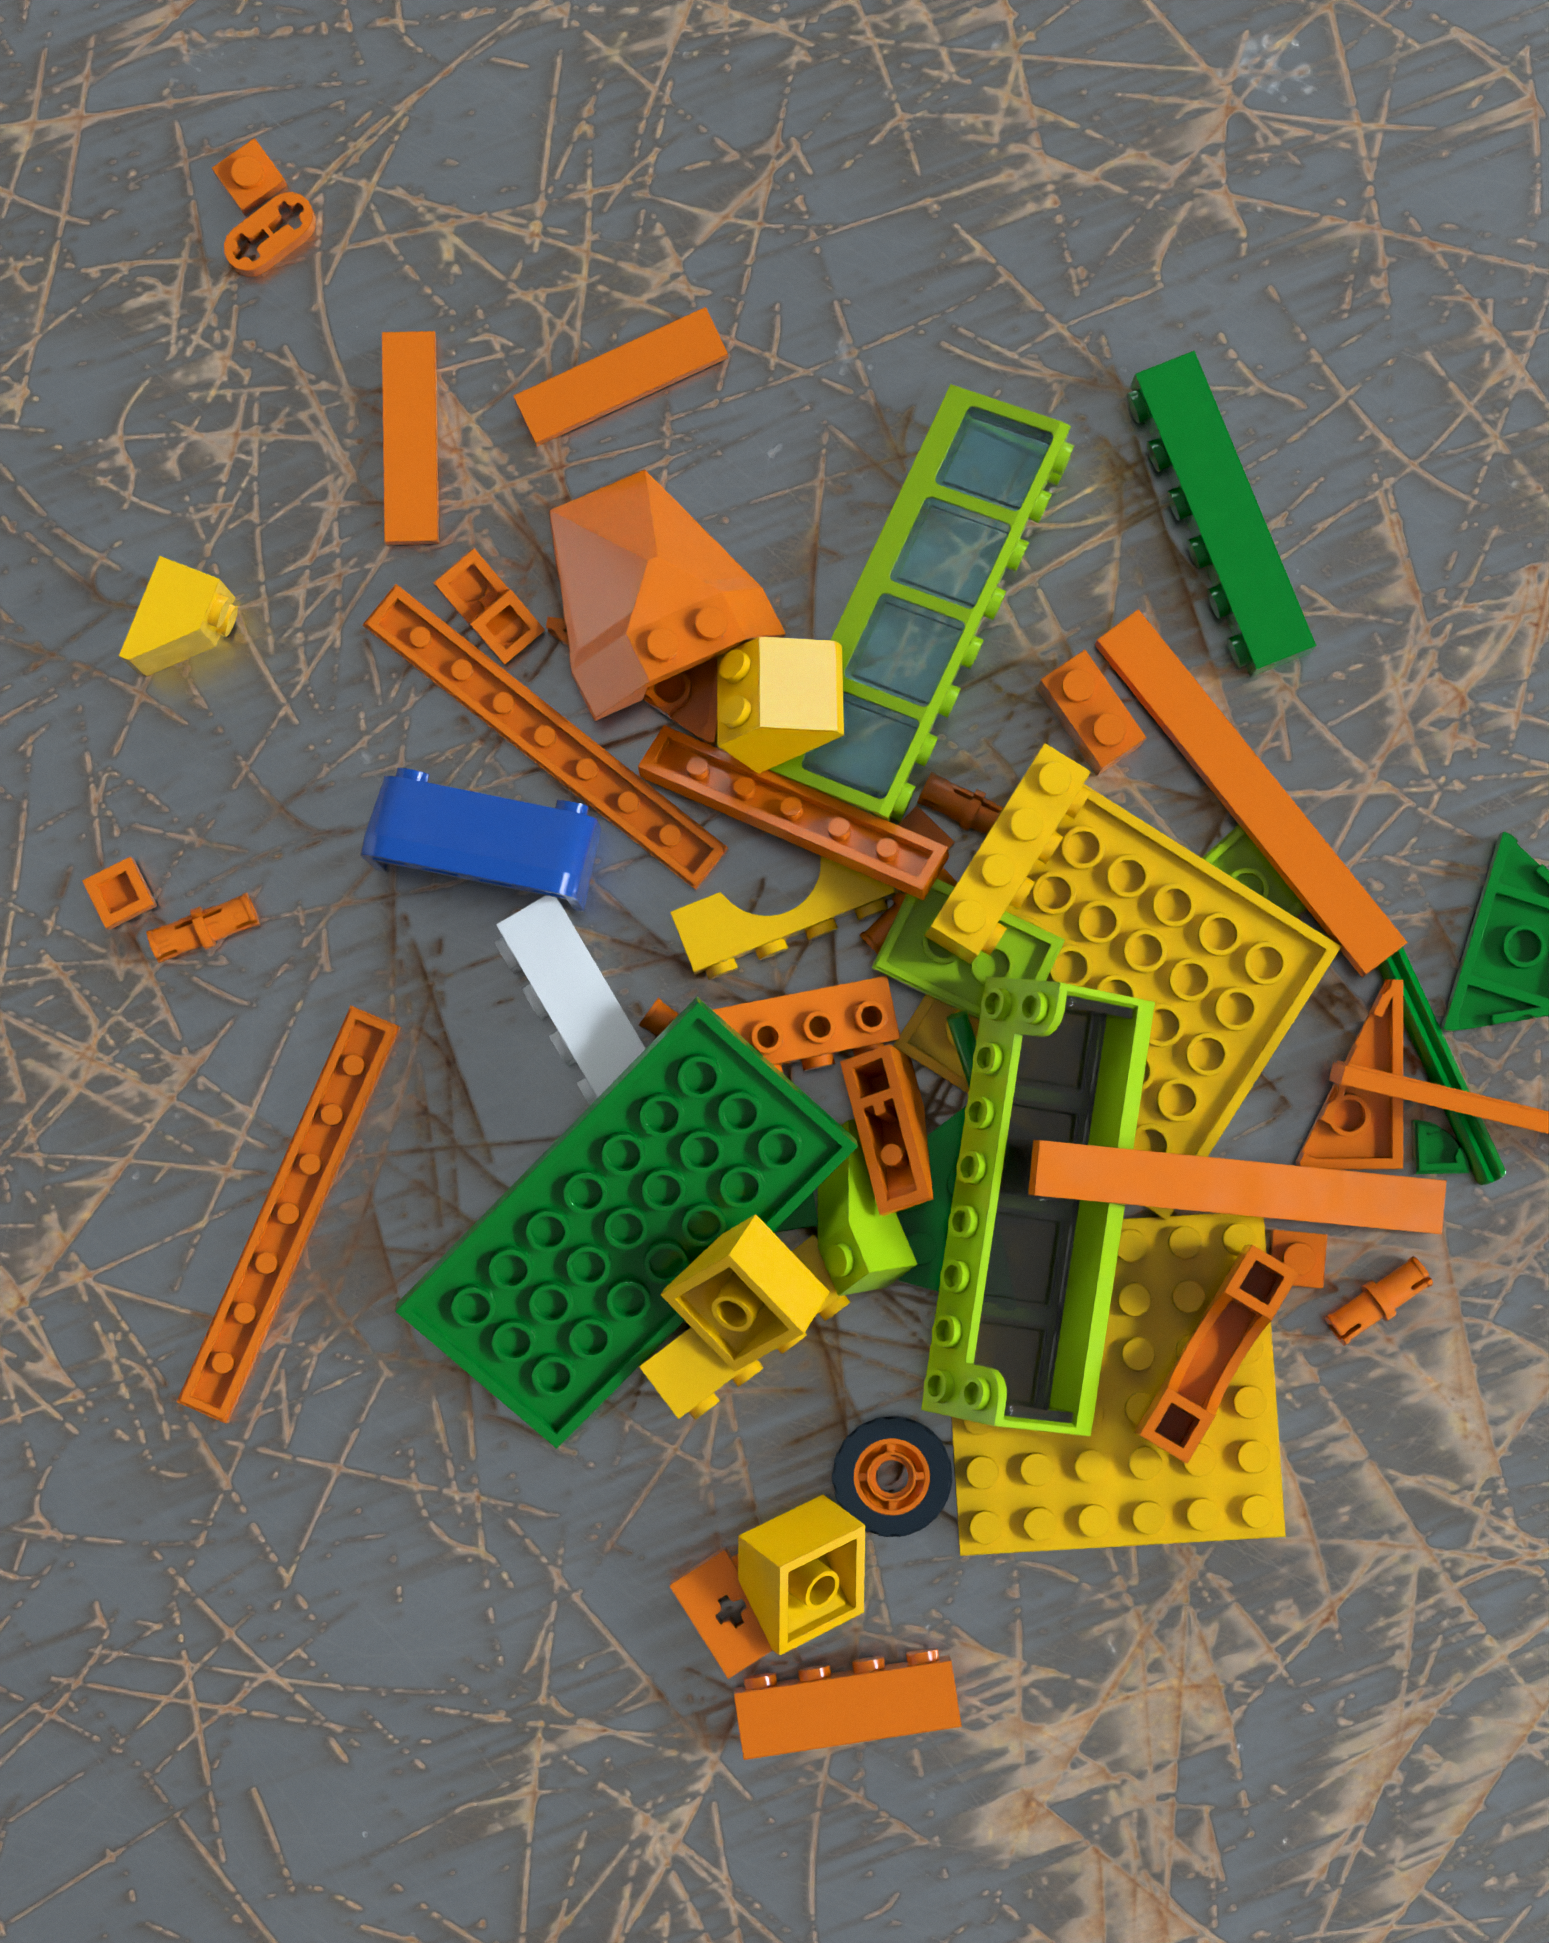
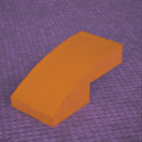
M472 548L432 582L504 665L545 631L542 625L514 592L503 583L475 548Z

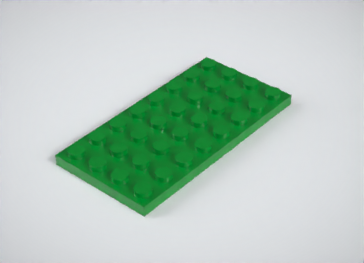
M696 997L396 1303L395 1312L557 1449L685 1321L661 1296L663 1290L721 1234L756 1214L774 1231L858 1147L857 1140L701 999Z

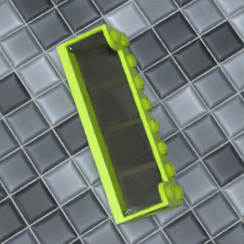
M986 976L921 1410L998 1427L1091 1436L1125 1204L1028 1195L1033 1140L1124 1149L1134 1148L1155 1002L1061 982Z

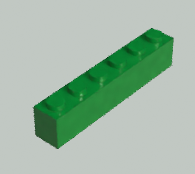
M1195 350L1135 373L1130 385L1132 391L1127 393L1130 410L1137 423L1145 421L1152 438L1151 441L1147 442L1151 461L1158 472L1165 470L1172 486V489L1167 491L1170 507L1176 519L1179 521L1185 518L1193 537L1187 540L1189 553L1196 568L1199 570L1205 567L1213 587L1207 589L1208 598L1217 618L1226 617L1233 636L1227 638V642L1235 664L1238 668L1246 666L1251 678L1309 655L1317 645Z

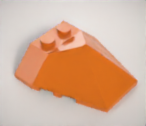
M642 470L549 511L557 577L560 581L563 620L564 626H566L570 653V671L594 721L643 700L647 687L725 654L759 636L785 637L786 633L763 588L646 470Z

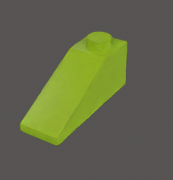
M855 1119L847 1120L841 1126L857 1140L858 1147L818 1186V1249L838 1296L887 1288L918 1265L896 1212L886 1216L879 1215Z

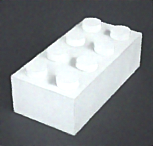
M544 896L496 924L503 937L494 941L510 970L512 969L514 974L523 970L530 984L523 987L522 991L541 1020L548 1016L552 1019L558 1031L549 1035L565 1064L567 1063L568 1066H571L577 1062L585 1076L584 1079L577 1082V1085L588 1104L591 1105L646 1048L558 898Z

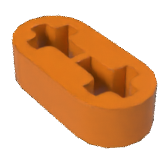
M283 192L272 198L234 227L226 236L224 242V254L232 269L242 276L257 277L267 272L312 236L316 227V216L309 201L301 194ZM289 208L293 213L301 209L303 210L299 215L302 223L299 228L294 230L292 226L287 224L275 233L272 232L283 223L280 213L284 209ZM264 237H268L257 247L260 255L257 260L252 262L248 257H243L240 260L237 259L242 253L238 246L242 241L247 240L251 245H254Z

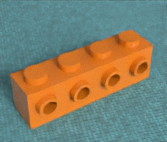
M887 976L712 1009L782 1073V1065L802 1062L803 1071L835 1065L833 1055L853 1051V1055L857 1056L900 1039Z
M928 1648L907 1652V1662L885 1665L884 1656L854 1660L852 1661L853 1670L831 1673L830 1665H816L798 1669L799 1678L777 1681L776 1673L744 1677V1686L734 1689L743 1759L748 1760L962 1727L950 1655L939 1657L938 1648Z

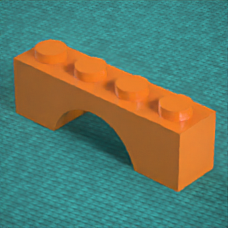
M1252 1244L1244 1245L1134 1433L1188 1464L1214 1420L1222 1397L1238 1367L1256 1339L1273 1320L1300 1273Z

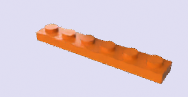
M663 725L638 765L640 777L921 900L926 898L949 858L948 847L773 771L766 770L758 774L726 751Z

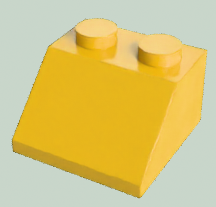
M159 556L119 657L134 671L147 677L216 647L220 635L227 637L236 621L238 607L233 605L235 596L219 578Z
M759 636L718 656V747L759 774L844 736L842 645L831 640Z
M755 1214L721 1234L663 1290L661 1296L735 1372L803 1335L830 1292Z
M824 1494L738 1535V1580L772 1650L779 1656L864 1613L865 1524Z

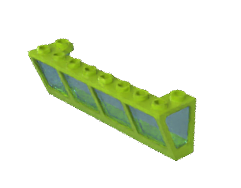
M950 384L831 637V641H836L842 645L844 736L770 768V771L889 822L891 818L901 822L916 787L908 783L911 771L915 763L926 766L939 738L930 734L932 726L938 714L946 718L949 717L961 691V688L953 685L960 666L971 669L983 644L984 639L975 636L983 617L994 620L1007 591L998 587L1006 568L1017 571L1027 550L1029 542L1021 539L1023 531L1029 520L1036 523L1040 522L1052 496L1051 493L1044 489L1048 482L1058 486L1071 458L1070 455L1075 445L1066 442L1071 425Z

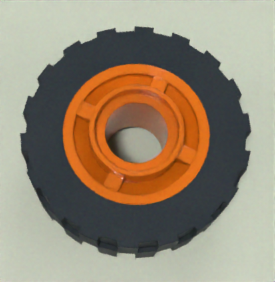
M897 1416L881 1417L863 1423L842 1442L834 1459L832 1484L834 1485L838 1504L865 1524L866 1532L883 1537H902L922 1530L936 1519L943 1510L952 1487V1466L945 1446L928 1427L909 1418ZM889 1460L898 1461L907 1469L908 1482L901 1491L888 1492L879 1485L877 1472L884 1462Z

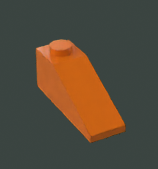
M888 1044L840 1061L879 1215L886 1216L933 1200L925 1111L911 1057Z

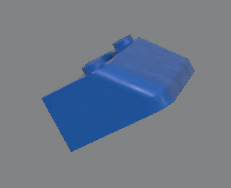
M397 768L396 776H384L364 835L360 854L375 870L386 872L387 864L443 874L566 899L573 910L584 912L601 833L598 820L587 815L589 806L566 800H557L556 807L552 808L428 783L429 774L407 768Z

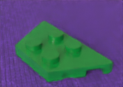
M1506 832L1499 834L1443 1018L1442 1031L1453 1032L1549 1016V869L1543 864L1539 865L1517 844L1518 840L1512 834Z
M966 1106L927 1135L933 1200L896 1212L918 1264L901 1276L898 1282L939 1292L940 1274L944 1260L949 1227L948 1221L952 1207ZM996 1214L983 1301L998 1303L996 1308L1011 1311L1016 1310Z

